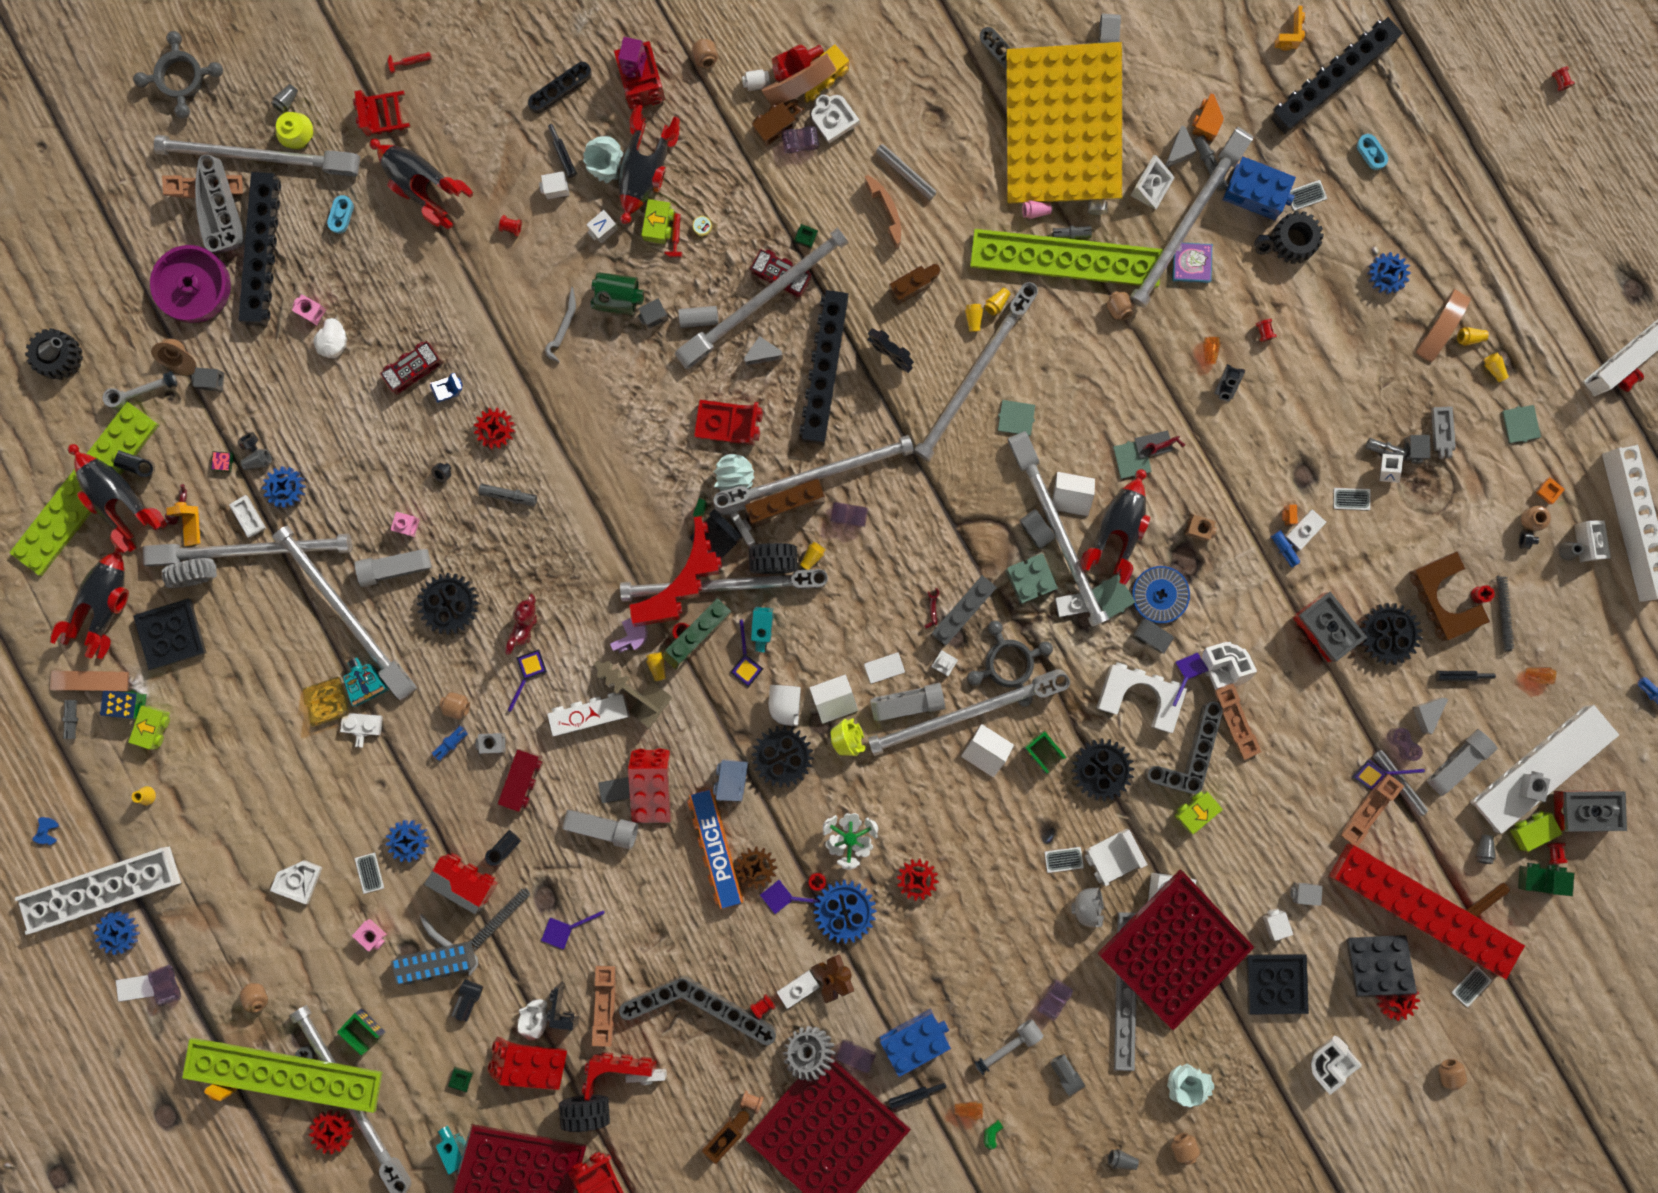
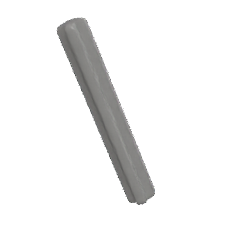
M884 144L877 148L876 153L925 197L931 200L936 195V190Z
M1382 750L1373 755L1385 772L1398 771ZM1391 775L1404 785L1400 793L1418 816L1425 815L1428 809L1403 776Z

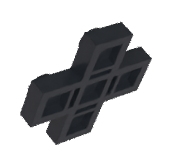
M872 328L867 333L869 335L867 341L876 351L887 356L897 368L907 373L913 369L912 364L914 361L910 358L911 353L904 347L899 348L894 342H890L888 340L889 335L883 330L877 331Z

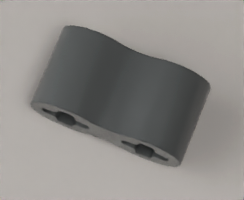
M1034 509L1019 520L1021 526L1039 550L1056 539L1037 510Z
M1143 618L1133 634L1136 638L1162 654H1165L1174 640L1170 633Z

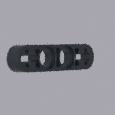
M586 62L577 63L532 94L528 99L530 109L534 113H541L588 81L592 76L589 64ZM581 68H583V70H586L585 75L580 73ZM573 73H575V75L577 76V78H578L577 81H576V79H575ZM571 78L573 83L571 86L566 87L563 85V80ZM552 88L557 90L555 97L547 95V92ZM543 94H544L546 100H548L547 102H545V100L543 99V97H542ZM535 100L540 102L539 107L534 104Z

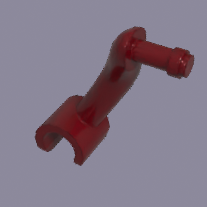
M1175 436L1159 444L1149 443L1144 446L1143 450L1150 447L1152 452L1149 455H1152L1157 450L1166 448L1175 442L1180 444L1181 447H1184L1185 443L1179 439L1180 436Z
M181 484L179 502H186L187 489H185L184 484ZM165 514L166 523L171 525L177 524L179 516Z
M934 587L937 592L936 596H931L928 591L932 622L925 624L924 627L926 629L937 625L936 598L939 596V590Z

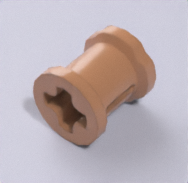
M745 1090L739 1107L748 1108L755 1111V1114H758L764 1097H756Z

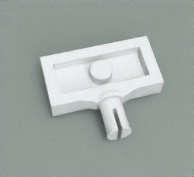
M347 713L342 716L340 732L356 735L355 747L363 748L364 736L381 735L383 716Z

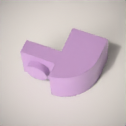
M631 618L622 621L628 636L611 643L613 651L622 653L630 649L629 645H632L635 651L639 650L647 639L646 625L634 627Z

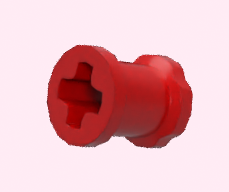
M1568 66L1560 68L1551 74L1557 82L1558 92L1575 85V82L1571 80L1568 73Z
M506 215L501 216L498 227L499 231L514 233V236H519L522 220H513L507 218Z
M1272 319L1255 323L1260 332V342L1269 341L1277 337L1272 328Z
M1636 368L1617 385L1623 391L1629 392L1632 386L1644 380V375Z
M1484 585L1475 587L1471 591L1470 596L1473 602L1481 604L1492 601L1495 592L1490 586Z
M1564 842L1547 844L1551 857L1549 864L1568 863V860L1565 859L1564 847L1566 844Z
M767 994L763 995L764 998L756 1004L752 1003L750 1005L759 1020L769 1010L776 1009Z

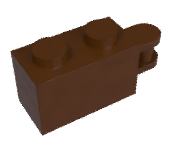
M797 99L787 106L783 102L774 104L766 114L759 115L753 120L752 129L764 146L767 147L796 126V119L805 112V109L799 106Z
M932 264L924 269L921 265L890 283L888 290L897 305L928 289L931 286L932 280L939 276L940 267L937 264Z
M740 1111L734 1119L729 1116L703 1145L701 1151L715 1165L742 1137L743 1128L749 1120V1114L746 1111Z

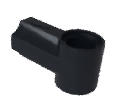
M118 450L113 464L115 467L136 473L141 477L150 476L155 471V464L150 459H144ZM142 463L150 465L149 473L141 471L140 465Z
M508 830L493 848L487 851L485 854L486 862L491 866L501 865L522 840L514 832ZM495 851L500 855V859L496 863L491 860V855Z
M467 979L463 981L458 993V1001L452 1013L455 1019L466 1022L469 1020L475 1002L479 1000L484 986Z

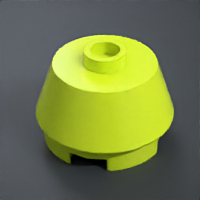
M283 113L276 122V137L287 148L302 149L313 138L312 123L302 113Z
M853 718L849 720L844 719L831 730L832 746L841 756H858L859 753L865 751V746H862L861 739L864 738L862 729L859 724L853 723Z

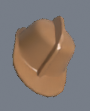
M163 339L162 342L156 343L151 349L152 357L172 371L185 376L192 375L195 372V367H197L196 361L186 352L184 345L180 341Z

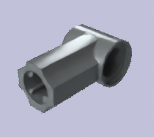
M1065 1054L1058 1055L1050 1062L1069 1097L1086 1087L1077 1071H1074Z

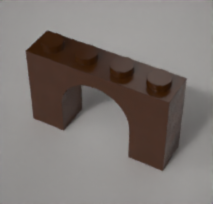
M815 479L746 504L745 507L753 528L770 523L773 517L786 511L806 506L808 509L825 503V496L819 479Z
M1458 552L1450 553L1409 571L1411 575L1410 581L1416 586L1419 592L1418 598L1427 609L1426 615L1435 626L1434 632L1441 641L1451 640L1490 622L1482 604L1455 614L1446 611L1438 601L1437 590L1440 583L1445 578L1465 569Z

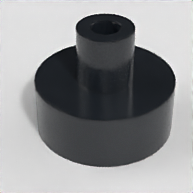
M1259 235L1255 239L1253 246L1256 253L1265 255L1273 250L1274 242L1269 235Z
M250 432L242 436L237 443L242 450L249 449L251 452H254L258 449L255 444L259 439L254 432Z
M437 463L431 469V473L437 481L445 483L451 478V466L448 463L445 465Z
M1522 530L1519 535V548L1531 549L1533 544L1538 545L1539 537H1534L1531 530Z

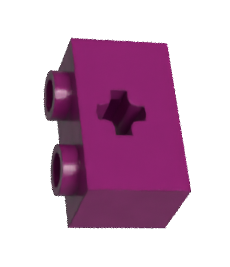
M623 37L618 57L623 74L630 78L642 77L647 57L642 40Z

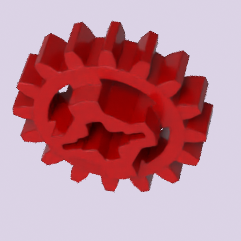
M497 407L495 412L491 408H488L487 414L482 411L483 417H476L479 423L474 424L478 428V430L474 431V434L480 435L477 440L479 442L483 441L482 445L485 447L489 444L490 449H494L495 445L499 449L502 447L501 444L508 446L507 440L513 441L511 434L516 433L512 429V427L516 426V423L510 422L513 417L511 415L506 416L507 412L505 410L500 413V409ZM501 418L505 420L507 426L501 424ZM498 426L499 428L495 429L494 432L491 430V428ZM483 431L488 432L489 440L484 436Z
M918 858L917 862L911 859V864L909 865L904 862L905 869L899 868L902 875L896 877L901 880L897 886H903L901 893L907 892L908 899L914 896V901H917L919 896H921L922 900H925L924 895L926 894L931 897L930 891L937 890L933 885L939 883L937 879H934L938 873L932 872L935 867L933 865L928 867L929 861L927 860L923 864L921 858ZM919 866L925 869H923L922 871H915L913 867ZM908 872L910 878L905 884V875ZM912 872L918 877L923 876L921 878L923 886L918 882L913 883L914 876ZM930 875L931 881L929 886H927L926 878ZM913 888H920L922 892H913L911 890Z
M1416 995L1400 996V998L1397 996L1375 997L1380 1000L1376 1006L1383 1007L1380 1012L1387 1014L1386 1017L1390 1019L1394 1016V1019L1400 1021V1016L1404 1020H1407V1014L1414 1016L1412 1010L1419 1009L1415 1003L1420 1002V999L1416 998ZM1389 1007H1395L1397 1011H1392Z
M332 1109L328 1110L327 1113L323 1111L319 1114V1117L313 1119L315 1124L309 1127L313 1130L309 1136L314 1137L311 1144L317 1143L316 1150L323 1148V1154L330 1150V1154H334L336 1150L338 1152L342 1151L343 1146L349 1145L347 1140L353 1137L349 1132L354 1128L348 1126L351 1119L346 1121L345 1117L347 1114L345 1113L340 1116V1110H337L334 1114ZM325 1121L324 1127L319 1129L321 1123ZM343 1135L341 1141L337 1143L338 1136Z

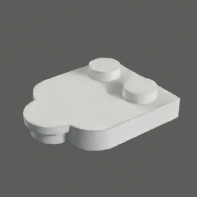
M820 95L815 100V108L811 113L812 120L828 143L833 142L860 124V120L842 96L833 95L829 97L827 95Z

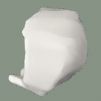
M332 318L325 320L324 327L314 337L317 353L323 357L337 358L346 348L347 337L342 324Z
M533 1000L526 1007L518 1011L520 1013L517 1027L518 1033L528 1041L539 1038L547 1025V1002L544 1000Z

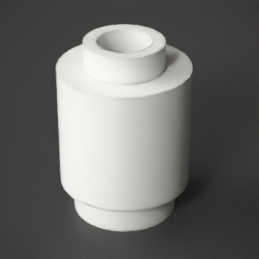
M762 69L745 72V76H742L743 88L753 91L769 86L768 71H763Z

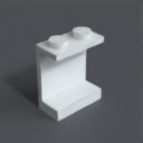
M1125 829L1086 849L1087 855H1085L1088 864L1094 866L1096 870L1094 875L1098 883H1103L1105 886L1110 885V881L1137 867L1143 868L1147 865L1129 829Z

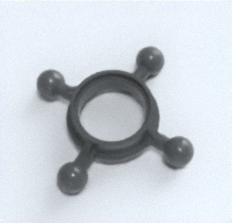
M170 31L166 36V40L171 45L172 51L164 54L157 61L153 74L146 75L143 72H138L133 76V82L140 88L155 82L164 94L177 98L178 105H176L174 112L178 118L186 119L190 115V108L185 103L186 98L194 96L200 90L205 75H211L215 78L220 77L223 74V67L218 62H212L208 67L201 68L198 61L192 55L179 51V45L182 42L180 33ZM179 61L188 62L194 68L192 83L187 88L179 91L167 88L164 76L169 66Z
M996 620L991 621L988 624V632L995 636L997 644L987 654L986 670L969 672L967 681L970 685L977 686L982 682V679L990 676L1000 686L1016 687V689L1024 687L1023 683L1030 678L1033 672V658L1039 655L1044 657L1051 655L1053 646L1050 642L1043 641L1038 645V648L1030 651L1026 645L1019 641L1004 640L1001 633L1003 630L1002 624ZM1007 646L1020 649L1027 659L1025 673L1019 679L1013 681L1001 678L994 669L996 653ZM1031 696L1018 701V703L1023 707H1027L1032 703L1033 698Z

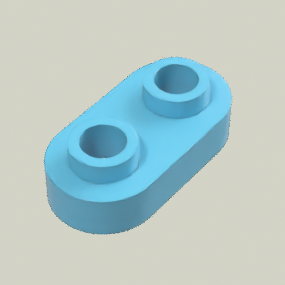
M1365 134L1357 141V150L1371 169L1380 170L1388 163V155L1375 136ZM1363 143L1368 144V148H1365ZM1374 159H1378L1379 163H1375Z
M340 195L333 201L327 224L334 233L341 234L348 228L354 209V204L349 197ZM344 204H347L346 209H342ZM338 222H342L340 227H336Z

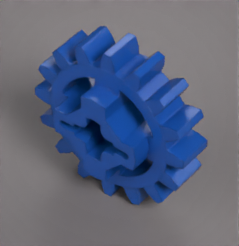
M1389 252L1387 255L1382 253L1379 258L1373 259L1374 263L1369 265V268L1372 270L1367 272V275L1372 276L1368 281L1375 283L1372 288L1379 287V293L1385 290L1386 295L1390 294L1391 291L1395 294L1399 289L1402 290L1405 284L1409 282L1407 276L1411 274L1410 271H1406L1410 265H1404L1403 263L1406 259L1400 260L1398 253L1393 257L1392 252Z
M281 466L280 471L274 468V474L268 472L267 475L270 478L263 480L267 483V486L262 487V489L267 490L264 497H270L268 502L271 504L275 503L276 507H280L281 504L283 508H288V504L294 507V501L301 502L299 496H305L302 489L306 488V486L301 484L305 479L299 477L300 473L298 471L294 472L293 468L289 467L286 469V467ZM283 475H289V476H285V478H281V479L279 478L280 476H283ZM284 496L290 497V498L285 499V500H280V498L283 499Z
M403 820L402 824L400 822L395 823L396 828L392 827L389 829L392 834L386 835L390 839V842H387L386 845L391 846L388 852L395 853L394 859L400 856V862L405 861L406 858L408 862H412L413 857L417 860L420 858L419 854L423 855L426 853L423 848L429 847V844L425 843V840L430 838L429 836H424L427 829L421 830V823L415 825V820H411L408 824L407 820ZM412 829L417 832L418 836L412 832ZM399 831H400V832H401V835L399 836L398 839H396V836H397V834H398ZM404 839H411V840L414 839V840H415V841H412L411 843L400 842V841H403ZM417 843H419V846H418L417 850L415 851L414 847L416 846ZM397 846H399L401 849H403V852H401V851L397 848Z
M121 911L115 912V914L112 912L107 914V917L101 918L103 923L96 924L100 929L94 932V934L99 935L95 942H101L99 948L105 947V953L112 951L113 955L119 954V952L122 954L127 952V949L133 948L131 943L138 942L134 937L140 934V932L135 931L139 924H133L135 918L128 919L129 913L122 915Z

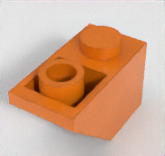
M1211 93L1208 99L1204 98L1199 109L1202 112L1200 116L1196 115L1192 126H1194L1192 134L1199 137L1205 135L1206 140L1213 142L1224 118L1215 95Z

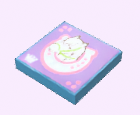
M1181 243L1173 256L1172 281L1210 283L1213 244Z

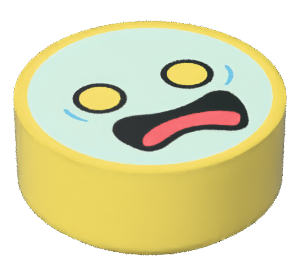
M705 216L697 217L693 221L694 232L699 236L708 235L712 230L710 219Z

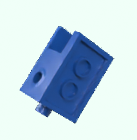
M1242 156L1240 163L1235 166L1222 200L1276 220L1283 212L1285 205L1290 206L1293 202L1295 195L1290 194L1296 177Z
M931 1008L879 1036L881 1039L880 1043L898 1077L951 1049L944 1034L950 1030L944 1020L938 1023Z

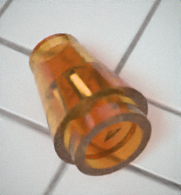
M1204 337L1202 344L1205 364H1217L1221 346L1220 337Z
M1527 667L1525 679L1549 686V684L1554 685L1557 672L1551 667Z
M978 1101L955 1103V1116L975 1121L983 1119V1103H978Z

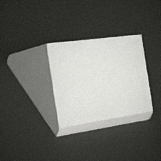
M1153 155L1130 196L1153 209H1157L1175 177L1156 155Z
M1057 472L1052 497L1056 511L1088 516L1094 498L1095 479Z
M1586 521L1574 524L1577 543L1582 544L1584 547L1583 553L1579 555L1580 562L1611 558L1605 521Z
M846 675L810 687L822 724L859 711Z
M981 724L961 757L994 777L1006 762L1014 745Z

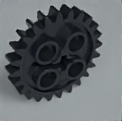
M446 573L445 578L442 574H439V580L431 577L432 584L425 582L428 588H421L424 594L417 596L422 599V602L417 603L418 606H422V609L417 612L424 614L421 617L422 621L428 620L425 624L426 627L433 625L432 631H436L439 628V634H443L446 630V634L451 635L452 630L455 634H458V628L465 631V624L472 626L469 620L477 619L473 614L474 612H480L475 606L481 603L475 601L479 595L473 594L477 588H470L471 581L464 583L466 577L462 576L458 580V574L455 573L451 577L450 573ZM451 586H455L456 593L450 596L448 589ZM440 589L443 590L445 598L441 595ZM437 595L440 600L439 603L434 606L432 604V598ZM446 599L452 601L450 603L451 608L445 607L447 605ZM461 602H464L466 605L463 612L458 611V605ZM453 611L457 614V619H455ZM444 612L449 614V619L446 622H443L441 619Z
M1384 603L1383 607L1380 604L1376 605V609H1369L1371 615L1364 614L1367 620L1360 621L1364 625V628L1360 629L1367 637L1360 644V646L1367 647L1364 653L1371 652L1369 658L1377 657L1376 662L1380 663L1383 660L1384 665H1388L1389 662L1392 665H1396L1397 661L1404 663V658L1407 660L1411 659L1410 654L1417 653L1414 647L1421 646L1417 643V640L1423 639L1418 636V633L1423 630L1416 627L1421 622H1414L1417 615L1410 616L1411 609L1404 611V605H1400L1397 608V603H1392L1391 607L1389 603ZM1397 618L1400 619L1402 622V626L1400 628H1398L1395 625V621ZM1378 620L1383 624L1381 630H1378L1376 627ZM1387 632H1392L1393 636H1388ZM1399 638L1404 640L1403 647L1398 645ZM1380 640L1385 642L1383 650L1378 645Z
M777 725L775 732L768 728V735L762 732L763 740L756 739L760 744L759 746L753 745L757 752L751 755L757 757V759L752 761V763L758 764V767L754 769L755 771L761 770L759 778L764 775L766 776L765 783L772 780V786L779 782L780 788H782L783 783L790 787V781L797 785V778L802 781L804 780L802 773L809 774L806 767H812L808 761L814 759V757L809 756V753L814 750L807 748L811 742H804L807 737L806 735L803 737L799 736L801 730L794 733V727L787 731L786 725L783 726L782 730ZM784 738L792 740L793 745L790 749L783 748L782 740ZM768 746L775 749V755L771 758L767 757L764 753ZM794 748H798L797 752L786 757L787 761L783 762L781 759L771 765L767 764L768 761L778 757L780 751L786 753ZM797 755L801 758L799 766H793L790 763L792 756ZM775 764L783 766L784 772L782 774L776 775L773 772Z
M1100 738L1099 744H1097L1096 740L1093 739L1092 746L1085 743V750L1079 748L1081 755L1074 754L1078 760L1072 762L1073 765H1076L1075 769H1071V772L1076 773V776L1072 777V779L1079 781L1075 785L1076 787H1083L1080 791L1081 793L1088 791V798L1094 794V800L1096 801L1100 796L1102 801H1106L1107 796L1110 800H1114L1113 794L1121 797L1119 791L1127 792L1124 787L1125 784L1131 785L1128 778H1134V776L1129 773L1135 770V768L1129 767V764L1134 761L1127 760L1130 753H1123L1124 746L1118 749L1119 742L1111 745V739H1108L1106 744H1104L1103 738ZM1103 750L1106 752L1107 757L1101 762L1098 759V753ZM1092 757L1100 766H1106L1105 771L1113 776L1116 781L1113 782L1106 774L1099 773L1101 771L1100 768L1092 763L1090 758ZM1115 764L1121 767V771L1117 775L1112 772V767ZM1087 765H1092L1094 771L1088 776L1085 774L1084 769ZM1102 778L1108 781L1105 789L1099 787V781Z

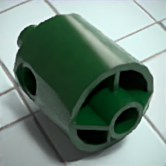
M599 272L596 273L595 279L592 280L591 290L594 291V297L591 298V309L634 315L636 306L643 304L644 290L639 289L638 277Z

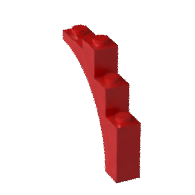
M702 516L694 517L695 536L692 551L679 576L659 594L645 601L629 605L634 627L679 620V614L683 612L681 602L677 601L700 597L699 591H702L701 579L697 580V578L719 575V569L722 568L721 558L716 556V552L708 553V551H712L710 540H706L705 533H709L707 521L703 522Z

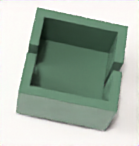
M1043 553L1005 569L1020 605L1037 598L1038 595L1040 597L1058 589Z

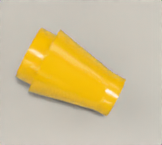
M1003 287L987 299L984 305L985 310L993 316L1000 314L1011 295L1009 290Z
M981 304L966 305L965 314L969 332L980 331L983 314Z
M1470 327L1459 329L1457 333L1458 343L1464 346L1486 342L1489 337L1487 330Z
M1498 352L1484 359V366L1498 382L1504 381L1509 377L1503 357Z
M813 541L812 544H809L800 565L810 570L825 555L826 549Z
M656 652L646 655V663L654 677V681L666 679L662 653Z
M144 786L133 792L131 798L134 802L147 806L154 802L156 793L153 788Z

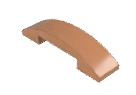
M826 53L812 61L811 66L780 83L779 81L763 88L762 92L771 106L781 102L785 103L823 82L836 71V67Z
M182 175L162 176L163 195L179 198H196V178H182ZM226 175L232 196L243 195L242 175ZM218 179L214 181L215 187L218 185Z
M867 175L864 182L872 199L880 197L893 224L889 227L888 233L897 249L900 247L901 223L896 206L885 188L873 177Z
M1454 289L1444 304L1445 307L1415 353L1432 363L1454 332L1471 298Z
M51 671L50 690L128 691L129 672Z
M1234 683L1215 690L1217 701L1223 708L1222 715L1242 758L1246 760L1261 753L1258 741L1252 733L1239 701L1241 700Z
M1387 774L1356 809L1342 831L1341 836L1358 847L1369 833L1368 829L1388 803L1396 798L1404 785Z
M596 966L592 1046L611 1047L615 1017L616 966Z

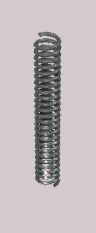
M1498 575L1496 576L1498 578L1496 581L1499 584L1497 585L1499 587L1497 590H1500L1498 591L1500 593L1498 594L1500 596L1498 602H1500L1499 608H1501L1499 614H1501V632L1504 639L1502 640L1504 642L1503 647L1505 648L1503 650L1513 651L1512 649L1515 648L1513 643L1514 635L1512 634L1513 629L1511 628L1513 626L1510 625L1512 624L1510 622L1512 619H1509L1512 617L1509 616L1511 613H1508L1511 612V610H1508L1511 607H1507L1510 604H1506L1510 603V601H1506L1510 600V598H1505L1510 595H1505L1509 594V592H1504L1509 591V589H1504L1509 586H1503L1509 583H1503L1508 582V580H1502L1508 577H1499Z
M525 888L527 893L523 889L519 891V894L516 893L514 895L515 898H512L508 905L505 904L503 906L504 909H501L497 916L494 915L492 920L486 924V927L483 926L484 929H481L475 935V938L473 937V940H470L476 946L473 949H478L484 943V940L489 938L493 931L500 927L499 925L530 896L527 888Z

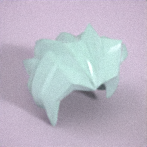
M608 136L597 137L587 143L586 151L583 153V161L588 172L593 174L594 177H598L599 181L604 180L605 183H609L612 179H618V170L621 168L620 162L624 153L615 139Z
M728 454L722 457L716 464L717 468L714 470V473L717 475V482L714 487L720 489V492L738 486H744L747 489L752 487V481L755 478L753 475L754 470L752 469V464L745 457L737 454Z
M1189 1064L1177 1066L1169 1074L1167 1087L1170 1089L1169 1098L1182 1106L1192 1107L1195 1105L1198 1107L1208 1100V1096H1211L1212 1090H1214L1211 1075L1202 1073L1199 1068H1193Z

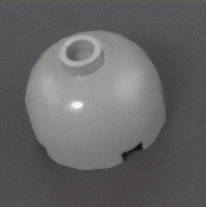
M1099 888L1082 890L1076 896L1075 902H1072V914H1076L1077 920L1082 925L1102 927L1104 916L1100 915L1101 910L1104 909L1101 890Z

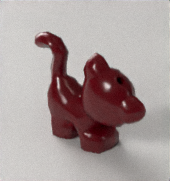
M532 593L529 595L528 600L521 601L513 610L512 616L515 624L508 636L509 640L504 651L506 655L512 654L514 646H523L531 640V629L537 623V615H535L536 599Z

